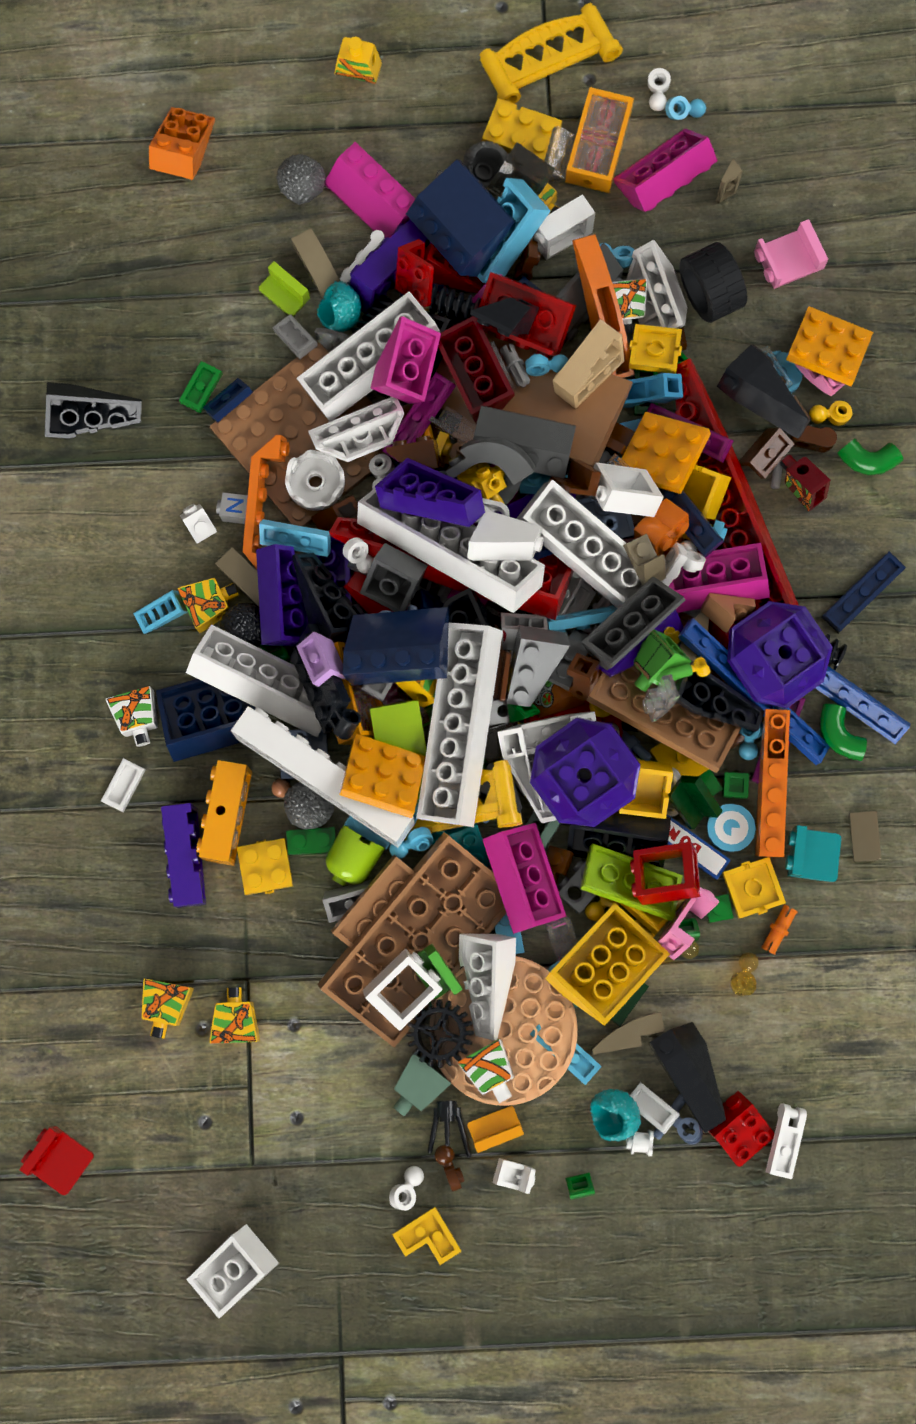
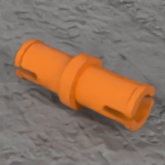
M785 904L775 923H771V930L761 946L762 949L768 951L771 943H773L769 950V953L773 955L776 954L784 936H788L789 932L787 930L798 911L791 908L786 917L790 908Z

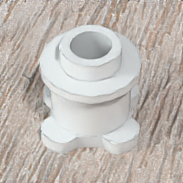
M652 1130L636 1132L634 1136L626 1139V1149H630L631 1154L641 1152L652 1157L654 1132Z

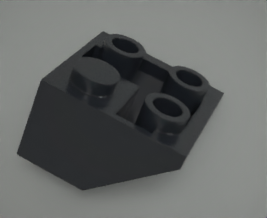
M510 297L473 309L470 315L476 317L477 322L481 325L497 327V332L504 336L510 337V335L519 337L520 334H529L539 307L521 298Z

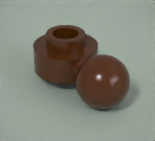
M441 1145L435 1151V1160L440 1165H443L451 1190L454 1192L462 1188L461 1183L465 1182L460 1167L455 1169L453 1165V1149L450 1146Z

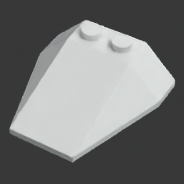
M594 711L566 714L523 723L497 732L502 757L504 760H508L509 765H511L512 774L541 823L557 819L530 783L536 746L576 717L596 721ZM581 768L578 771L579 777L583 780H588L592 777L591 771L587 768Z

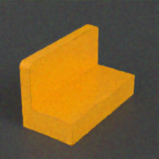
M512 1105L467 1124L477 1153L524 1135Z

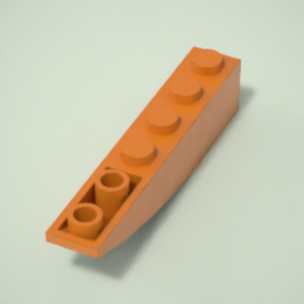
M593 234L572 240L591 330L601 319L622 335L624 362L612 375L621 378L635 375L634 370L629 369L631 355L613 283L597 237Z
M765 709L757 801L756 856L784 857L790 710Z

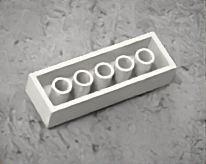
M407 292L297 377L299 383L329 422L336 419L373 390L370 387L376 364L399 317L403 316L441 333L434 320L410 292Z
M554 480L544 483L516 518L542 526L541 537L544 538L543 545L616 608H619L642 587L623 547L626 542Z
M213 625L209 627L195 649L186 673L318 737L322 728L315 717V712L307 698L303 684L299 680L295 666Z

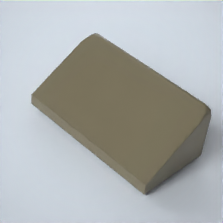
M732 159L721 180L716 197L717 204L737 192L743 171L734 159Z
M877 811L850 813L853 862L881 860Z

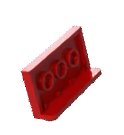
M490 272L479 307L511 297L521 298L539 307L529 334H520L519 337L514 335L507 337L498 333V328L490 325V327L481 325L484 332L492 331L496 333V338L503 341L514 340L516 341V346L529 350L530 347L536 349V354H541L547 358L560 354L577 305L500 274Z

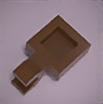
M530 240L521 255V262L515 268V278H518L521 273H526L527 279L529 281L532 279L533 267L538 265L541 255L538 252V241Z
M549 845L546 855L557 885L559 875L566 877L574 853Z

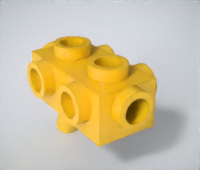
M487 462L478 463L457 476V480L480 489L482 498L504 503L498 492L506 488L507 485L504 481V472L497 465L492 468Z

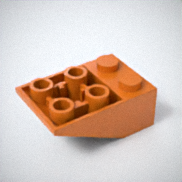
M171 107L149 145V169L193 180L201 166L215 118L202 113H194L182 108Z

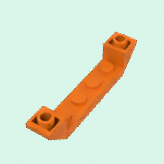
M282 435L274 436L251 457L242 552L256 569V549L262 548L260 544L259 523L262 519H265L262 509L263 502L267 499V489L264 488L265 478L269 476L267 461L285 462V458L289 455L290 450L287 438Z

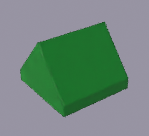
M507 704L510 723L540 713V710L534 704L531 707Z
M696 918L683 919L678 927L694 938V941L699 940L700 930Z
M590 1173L565 1178L570 1200L595 1195Z

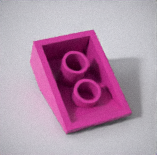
M403 316L399 317L376 364L370 388L408 404L425 402L441 333Z

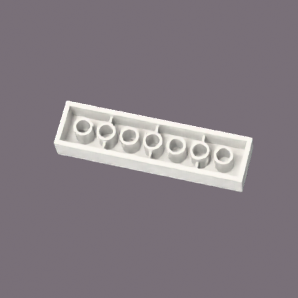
M375 488L358 501L357 523L512 613L542 587L545 565L535 559L509 561L468 560L469 540L476 529V526L473 524L467 527L380 508Z
M449 623L447 678L437 679L416 819L474 827L503 634L502 630L486 625Z
M249 706L246 708L231 730L238 741L399 848L415 825L413 816L409 818L339 795L346 770L345 765L340 762L335 765L331 762L330 756L319 748L316 751L311 749L312 747L305 738L298 734L296 737L292 736L288 731V727L279 721H276L275 724L271 722V719L268 718L269 715L260 708L256 707L255 710Z

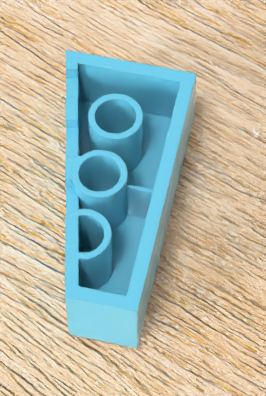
M506 178L503 184L505 187L503 194L497 198L499 204L510 214L515 222L477 276L482 283H487L490 272L501 274L502 276L508 273L551 211L523 179Z

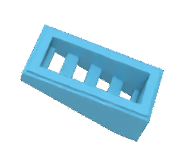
M171 590L133 614L143 634H147L184 615L188 610L180 593ZM171 600L173 601L176 609H174L173 605L171 604ZM163 604H165V606H166V608H167V610H168V612H169V614H167V615H166L165 611H164L163 608H162V605H163ZM154 609L157 610V612H158V614H159V616H160V619H159V620L157 619V617L155 616V614H154V612H153ZM148 613L152 621V624L150 625L148 624L144 616V614Z

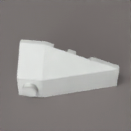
M459 934L460 967L464 966L467 981H464L465 990L469 989L472 1003L469 1005L475 1036L493 1041L498 1038L515 966V937L500 934Z

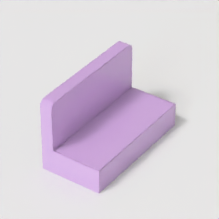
M313 632L296 646L312 684L320 686L332 675L344 680L346 679L343 676V663L331 639Z

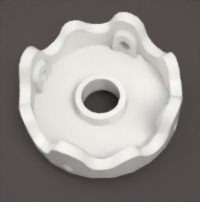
M307 450L303 455L297 458L293 457L288 462L285 485L290 497L298 506L307 510L317 511L329 508L340 499L345 487V476L336 457L321 451ZM314 476L322 479V483L318 487H312L309 484V480Z

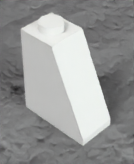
M485 510L469 540L467 559L471 561L532 560L536 551L540 552L543 546L544 538L541 537L542 526Z

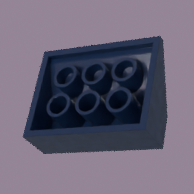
M458 159L416 197L406 213L460 276L477 277L515 222L510 214Z
M449 608L353 615L343 653V676L351 685L447 678Z
M200 679L156 690L165 742L173 762L241 743L236 739L231 730L248 706L253 710L256 708Z

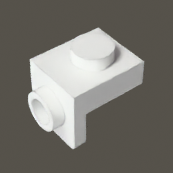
M200 504L189 505L183 510V514L180 515L196 543L217 532Z
M499 1158L492 1183L529 1194L535 1183L536 1170L524 1164Z

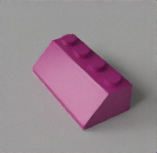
M683 129L613 178V181L633 207L646 212L654 209L656 204L664 198L672 196L681 186L692 182L693 178L698 174L708 171L711 165L718 160L709 137Z
M354 142L338 157L325 180V185L373 231L380 230L385 238L391 237L395 234L397 227L401 223L405 224L410 220L406 213L415 198L363 148Z
M761 543L714 550L705 557L706 561L702 570L689 572L683 569L682 566L678 577L673 579L669 585L671 589L685 598V601L676 609L677 613L701 609L709 593L752 598L755 600L770 598Z
M536 823L502 831L482 839L513 934L567 917Z

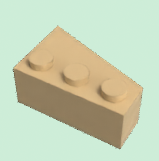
M600 319L563 368L555 375L553 379L555 394L576 409L624 362L622 335Z

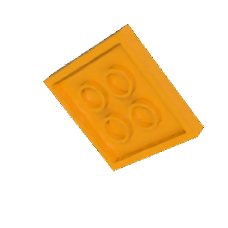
M808 306L786 360L852 386L873 332Z
M645 411L618 466L646 469L658 488L681 494L711 432L709 428Z
M356 733L352 741L339 795L412 818L416 808L426 756Z

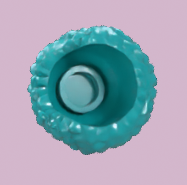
M334 281L326 289L325 295L317 308V316L322 325L331 332L348 331L359 321L358 318L361 313L360 297L351 285L343 281Z
M618 1089L603 1090L592 1098L590 1112L593 1125L602 1139L620 1141L635 1135L641 1124V1116L634 1098L627 1092Z

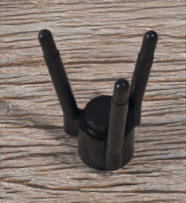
M437 1101V1108H433L434 1118L428 1153L433 1152L439 1117L440 1122H444L445 1145L449 1146L450 1122L455 1121L456 1116L466 1156L471 1158L470 1147L461 1117V1107H457V1101Z

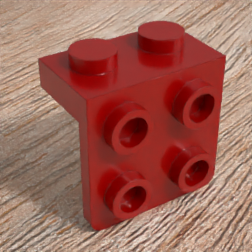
M417 239L398 247L395 289L404 295L410 292L419 304L426 308L431 304L434 268L424 260L425 242Z
M738 1090L722 1104L726 1121L710 1130L709 1133L718 1141L731 1160L738 1167H741L774 1138V1132L754 1105Z
M57 1126L49 1127L48 1130L44 1128L36 1139L38 1144L34 1150H28L22 1158L21 1162L23 1165L19 1170L26 1176L34 1174L61 1195H67L93 1160L94 1154Z

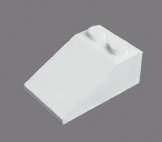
M246 1224L224 1242L187 1281L215 1315L221 1318L274 1269L279 1262Z

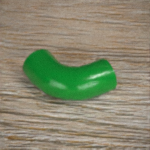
M856 438L837 452V455L852 470L865 475L883 474L895 468L904 460L900 450L892 443H887L876 452H870L865 450Z
M823 704L820 718L821 732L825 742L835 753L849 759L862 761L866 752L867 738L852 735L846 730L844 725L845 707L835 704Z

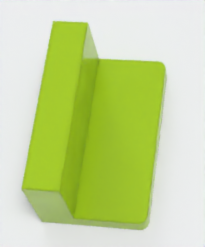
M273 261L268 267L270 275L258 289L283 312L294 317L310 300L309 291Z

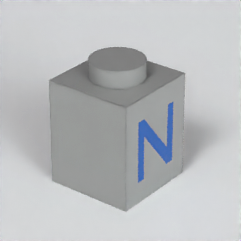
M222 492V499L217 501L216 513L219 514L222 522L245 524L248 495Z

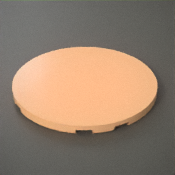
M516 956L497 1040L501 1039L514 1074V1078L506 1082L512 1097L499 1103L492 1090L482 1095L454 1057H452L453 1066H448L446 1060H444V1066L440 1070L447 1080L466 1096L491 1105L508 1106L525 1103L550 1090L568 1069L576 1049L578 1035L577 1017L573 1003L560 994L545 979L550 973L547 969L531 960ZM462 967L454 976L459 981L463 990L456 995L451 990L447 991L435 1000L434 1008H436L437 1000H442L443 1008H445L447 1001H451V1010L456 1005L461 1006L460 1011L457 1013L458 1015L467 1012V1017L463 1019V1022L472 1021L469 1005L472 1002L469 989L465 990L464 981H467L465 969ZM442 1012L431 1015V1027L438 1023L439 1018L441 1019ZM449 1016V1030L460 1036L457 1022L453 1017ZM473 1023L471 1026L466 1027V1031H474ZM538 1024L541 1027V1030L539 1032L536 1028ZM442 1026L440 1030H429L437 1036L436 1039L438 1041L440 1038H452L446 1035V1032H442L444 1030ZM533 1030H535L534 1038L530 1035ZM475 1032L474 1035H466V1039L473 1041V1044H464L463 1047L469 1052L468 1054H463L460 1051L459 1055L464 1059L497 1040L493 1041L475 1036ZM537 1035H539L544 1040V1042L551 1047L552 1051L546 1050L537 1040H535L537 1038ZM451 1041L444 1042L438 1055L449 1053L455 1048L457 1043Z

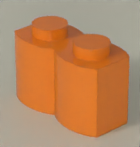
M666 498L661 502L655 517L646 516L634 528V538L636 539L647 534L656 554L662 550L666 551L671 546L672 539L678 535H683L689 527V514Z

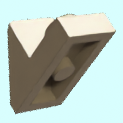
M647 534L623 545L642 586L652 577L659 581L666 579L664 554L657 556Z

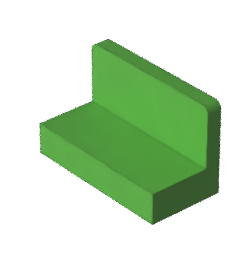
M433 944L417 953L424 961L422 965L427 970L432 968L441 978L439 982L443 990L434 999L439 998L449 990L454 995L463 990L459 981ZM417 973L423 984L428 988L430 985Z

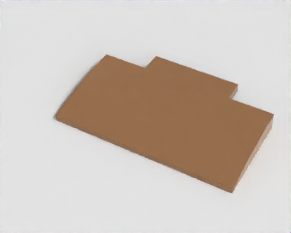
M492 331L485 333L515 394L503 410L576 425L569 461L571 459L581 460L591 467H594L596 462L599 463L633 382L611 374L575 409L555 394L553 379L557 373L553 370H549L548 373L542 376L528 375L530 383L524 388L516 385L512 374L506 369L507 364L500 353V349L507 345L510 351L508 344H513L519 358L524 361L525 370V361L537 353L536 349L531 347L529 350L516 346V341L498 339L495 337L496 333ZM442 358L436 372L456 385L444 358ZM456 385L439 412L462 421L454 440L465 444L473 440L476 423Z
M443 832L413 870L396 855H393L331 930L332 934L344 942L348 948L317 985L324 993L395 1048L411 1027L407 1023L399 1031L365 998L363 989L404 949L410 954L413 952L419 953L430 944L434 945L455 975L461 968L459 962V934H489L506 914L494 873L445 832ZM407 965L379 993L402 1013L427 988L417 973ZM413 1018L410 1022L415 1023L417 1020Z

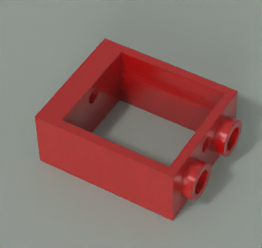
M692 842L633 850L634 860L630 861L632 874H635V882L632 883V893L642 905L701 897L697 850ZM683 857L685 883L645 889V862Z

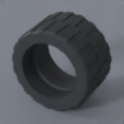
M714 242L680 260L679 271L684 289L693 308L704 321L712 323L746 305L747 288L741 270L731 252L722 243Z

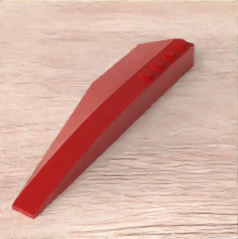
M689 358L679 363L676 374H681L683 398L675 400L677 410L675 414L728 438L692 360ZM732 445L724 462L701 453L696 465L731 477L716 516V520L725 522L724 528H727L724 542L716 550L761 543L770 598L755 600L756 607L753 612L769 601L799 606ZM710 519L709 523L713 525L715 520Z

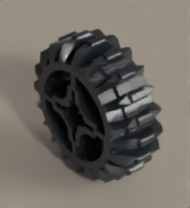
M437 1000L436 1008H434V1004L430 1001L427 1004L429 1010L423 1008L420 1011L422 1015L419 1016L417 1014L414 1017L417 1020L416 1024L413 1022L408 1023L409 1027L414 1028V1032L406 1033L407 1037H414V1041H410L408 1046L417 1045L418 1048L412 1054L418 1055L422 1052L423 1054L419 1061L425 1062L427 1058H430L428 1062L430 1067L434 1066L436 1060L438 1061L439 1068H443L444 1060H446L448 1066H453L452 1057L457 1061L462 1060L459 1052L461 1051L463 1054H468L469 1052L463 1047L464 1044H473V1041L466 1039V1035H474V1031H466V1027L471 1026L472 1021L463 1022V1019L468 1015L467 1012L458 1015L457 1013L460 1011L461 1006L456 1005L451 1010V1001L446 1002L445 1008H443L442 1000ZM442 1012L441 1019L439 1018L435 1026L423 1025L428 1017ZM449 1016L453 1017L457 1022L460 1036L449 1030ZM442 1026L444 1028L442 1032H446V1035L452 1038H440L438 1041L436 1039L437 1036L429 1030H440ZM421 1032L431 1037V1052L424 1046ZM451 1041L457 1043L455 1048L449 1053L438 1055L444 1042Z

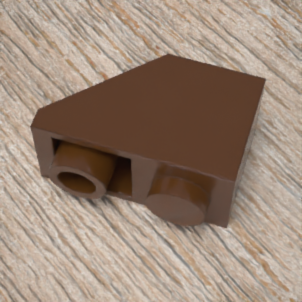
M430 436L417 437L416 442L408 444L406 440L392 442V447H386L387 453L401 463L406 458H409L434 470L442 469L437 440H430Z
M352 494L311 517L317 529L330 531L337 517L357 519L358 503Z

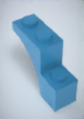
M661 373L644 378L630 379L629 381H632L633 385L623 408H631L646 402L668 403L683 398L681 374Z

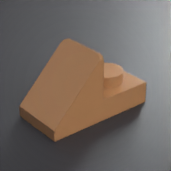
M709 593L701 606V612L727 633L735 620L741 621L753 612L756 607L755 599Z

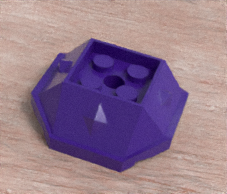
M769 601L729 629L727 662L754 702L774 706L779 709H787L824 682L833 647L805 606ZM779 648H782L785 652L784 659L779 655Z
M576 717L536 746L530 783L559 823L595 827L635 799L641 764L612 724ZM581 768H587L591 771L592 777L588 780H583L579 777L578 771Z

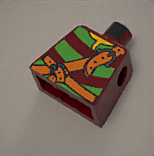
M787 455L780 462V465L786 471V486L808 512L827 498L831 480L807 457H802L799 461H796L791 455Z

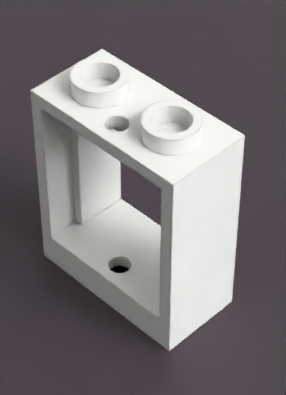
M583 194L549 214L534 234V240L538 241V252L546 260L573 245L572 240L586 237L593 232L595 212Z
M595 463L593 468L601 472L595 497L603 511L655 517L664 497L646 469Z
M406 949L363 989L365 998L399 1031L443 990L439 982L441 980L440 976L432 968L427 970L422 965L424 961L417 953L413 952L410 954ZM409 965L430 986L400 1013L379 992Z

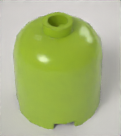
M343 825L325 860L327 869L334 875L332 880L343 886L346 883L357 885L364 882L383 854L385 847L362 838L359 833Z

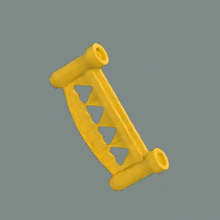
M588 3L581 8L580 15L564 17L538 25L517 36L499 51L494 52L487 48L479 56L481 64L498 93L497 99L516 104L521 98V93L518 89L598 53L604 62H611L621 55L623 48L619 41L613 38L596 6ZM577 27H582L584 29L583 42L580 43L568 37L566 33L574 31ZM556 36L563 37L562 52L548 46L546 41L554 40ZM536 45H541L543 47L542 61L527 55L526 50L534 49ZM516 54H521L523 56L522 69L514 68L507 64L505 60L513 58Z
M508 760L494 762L492 770L482 769L480 785L488 781L490 789L484 803L478 797L475 823L497 819L498 828H508L523 824L521 813L517 811L512 770ZM417 819L410 832L419 827H426L432 834L462 826Z

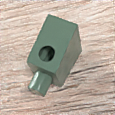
M414 1054L411 1056L394 1088L402 1096L393 1108L403 1116L408 1113L413 1105L422 1111L451 1084L437 1070L428 1066L427 1062H420V1057Z

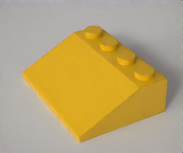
M614 903L551 970L545 979L565 998L605 1026L670 953Z

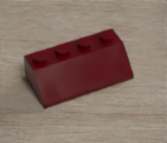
M472 316L441 332L438 347L477 425L481 406L503 410L515 394L476 317Z

